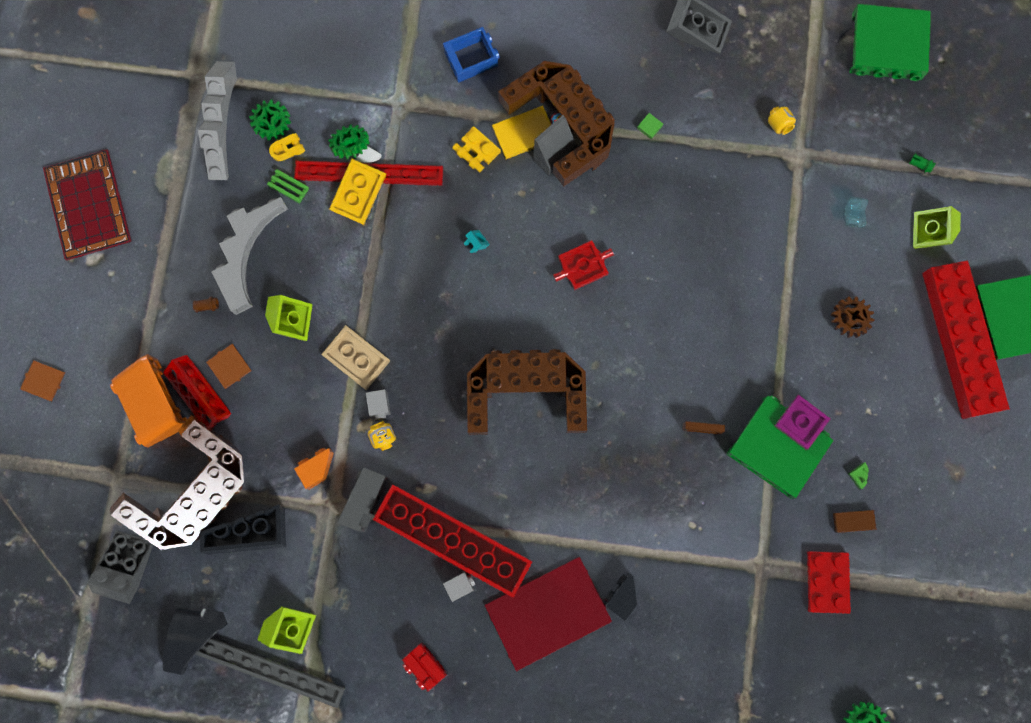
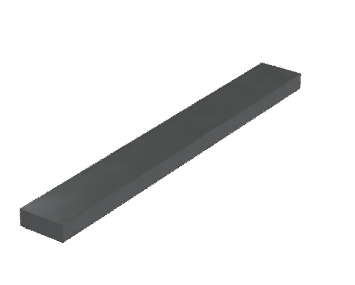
M213 637L195 654L335 708L339 707L346 688Z

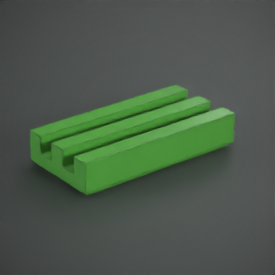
M276 169L275 175H272V180L267 183L270 188L299 204L309 190L308 186ZM279 176L291 182L292 184L298 186L299 188L303 189V191H300L297 188L279 179ZM277 182L283 185L284 187L299 194L300 196L296 197L292 195L291 193L275 185V183Z

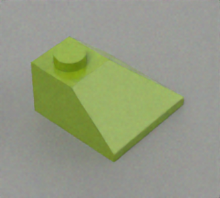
M952 206L914 212L913 248L952 244L960 232L961 213Z
M282 295L268 297L265 316L272 333L307 341L313 304Z
M280 607L264 620L257 640L269 648L302 654L316 615Z

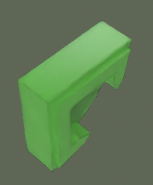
M864 462L848 473L859 490L863 489L867 484L869 472L867 464Z

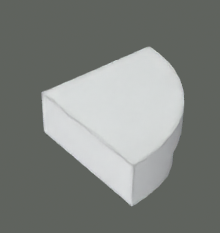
M367 146L368 149L362 150L363 154H359L356 160L361 163H372L378 161L381 158V154Z

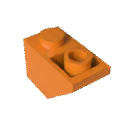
M322 448L315 452L316 456L313 458H305L297 463L299 466L294 469L305 489L310 490L327 479L334 454L331 449Z

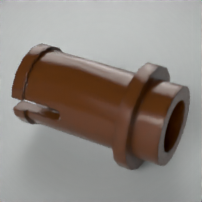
M210 296L209 299L193 301L195 313L206 310L215 311L219 308V301L213 296Z

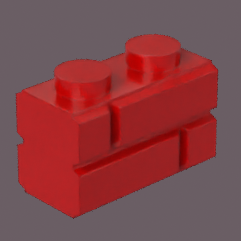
M423 642L402 659L404 662L402 666L409 674L413 673L416 676L417 680L415 682L422 690L430 691L448 674Z

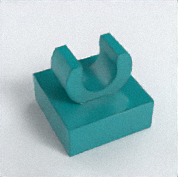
M479 230L470 231L466 235L468 239L464 242L465 246L470 245V243L473 245L470 253L486 249L490 245Z

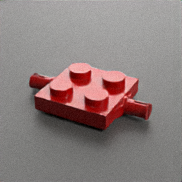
M591 240L559 255L558 258L563 271L553 274L556 282L566 277L575 291L607 276L609 272L605 266L604 259L614 256L611 248L601 253Z

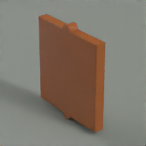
M233 344L223 351H218L217 355L207 361V364L225 389L236 381L240 382L242 377L252 371Z
M33 360L28 373H25L26 377L20 390L52 402L57 390L60 389V383L65 372Z

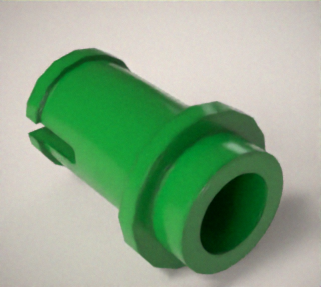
M915 153L909 164L924 170V173H931L936 163L932 159H925Z

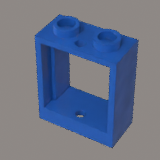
M483 27L443 43L444 53L458 83L498 66L499 53L496 48L493 49L491 45L492 38L489 32H485ZM481 41L489 59L462 69L455 52Z

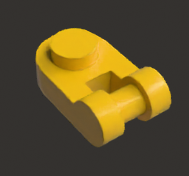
M291 134L271 144L269 148L271 157L276 161H284L294 155L304 153L305 149L299 143L300 138L298 134ZM292 144L293 147L288 149L287 145Z

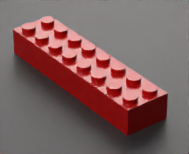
M968 260L931 267L923 272L922 275L961 418L967 419L1009 410L1006 393Z
M393 484L373 518L374 521L513 598L532 564L531 560Z

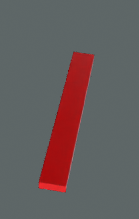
M296 161L294 178L301 181L341 182L349 162ZM363 163L386 173L383 184L443 186V166Z

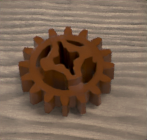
M849 296L845 301L842 299L838 302L839 305L833 307L835 311L831 313V316L835 317V319L831 323L837 324L834 329H840V335L847 333V338H850L854 334V337L858 338L860 334L864 335L867 333V330L872 328L869 323L875 321V319L870 318L874 311L868 310L871 305L865 306L864 299L859 302L857 296L852 300ZM852 326L860 327L859 329H851Z

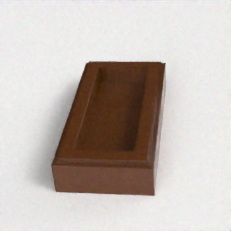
M686 421L683 423L682 430L720 435L725 432V425Z
M874 510L833 513L835 533L877 530Z

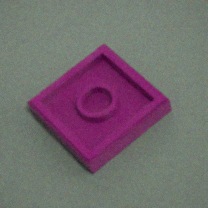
M797 395L775 424V427L805 450H808L831 418L800 395Z

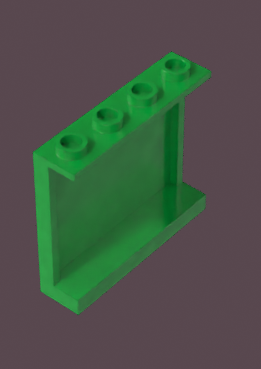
M864 4L856 6L852 13V20H855L853 66L849 73H854L858 76L873 75L874 77L885 76L892 77L893 79L905 78L912 81L922 80L929 72L931 11Z
M1031 275L977 285L976 291L996 360L1030 354Z
M766 396L762 399L763 402L733 447L729 448L726 455L790 499H794L798 496L834 440L829 437L830 434L822 430L810 448L805 450L775 427V424L787 408L780 404L781 401L778 398Z

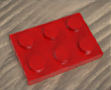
M807 551L808 612L851 614L849 553Z

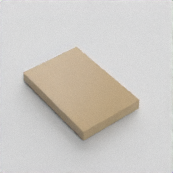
M346 325L321 354L365 390L370 387L390 362L387 357Z

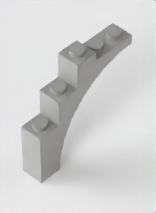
M216 61L205 75L207 96L201 103L204 122L198 129L200 146L204 149L208 180H227L229 178L226 130L230 97L237 81L235 62Z
M281 197L273 198L267 204L253 208L249 213L243 207L237 208L227 215L236 235L226 237L223 242L219 243L228 264L217 266L216 270L212 271V274L230 311L235 315L253 307L246 284V267L249 254L256 238L264 227L276 216L288 210Z

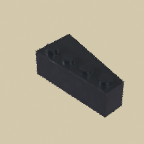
M279 504L273 506V508L258 511L253 515L238 518L230 523H224L201 531L200 552L210 555L286 547L285 508Z

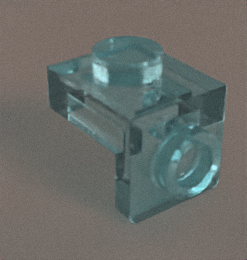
M849 198L844 209L845 226L865 228L867 223L865 209L868 205V199Z

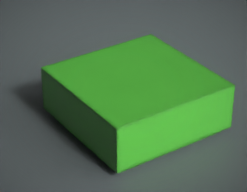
M649 113L638 125L637 129L652 140L663 127V123Z

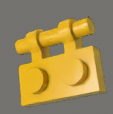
M474 126L461 138V141L465 144L463 147L458 143L453 146L457 155L460 158H464L469 163V166L478 172L484 169V166L480 164L482 161L489 165L501 153V150ZM472 150L477 156L473 157L468 152Z

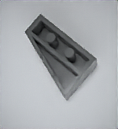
M366 468L359 471L355 479L357 483L349 493L348 502L341 513L338 524L359 532H366L388 477Z

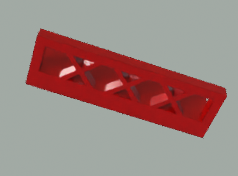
M188 355L171 360L163 374L195 417L212 430L218 422L229 418L231 412ZM172 370H174V372L176 373V378L171 373ZM195 400L198 402L199 408L195 405ZM206 415L210 418V423L207 421Z

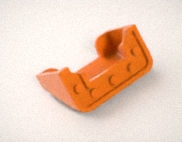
M146 354L111 380L112 384H110V387L120 399L136 433L134 435L136 442L149 448L179 432L178 429L185 423L187 418H182L179 413L180 409L175 406L161 377L162 372L158 370L162 368L159 360Z

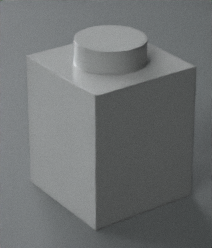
M385 389L366 393L370 417H375V420L386 419V415H391L388 393Z
M464 572L443 585L453 602L474 591L473 586L476 584L471 574L467 575Z

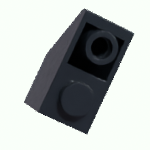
M630 573L627 575L623 574L617 581L619 586L616 590H611L604 598L606 600L604 605L624 621L637 606L634 576Z

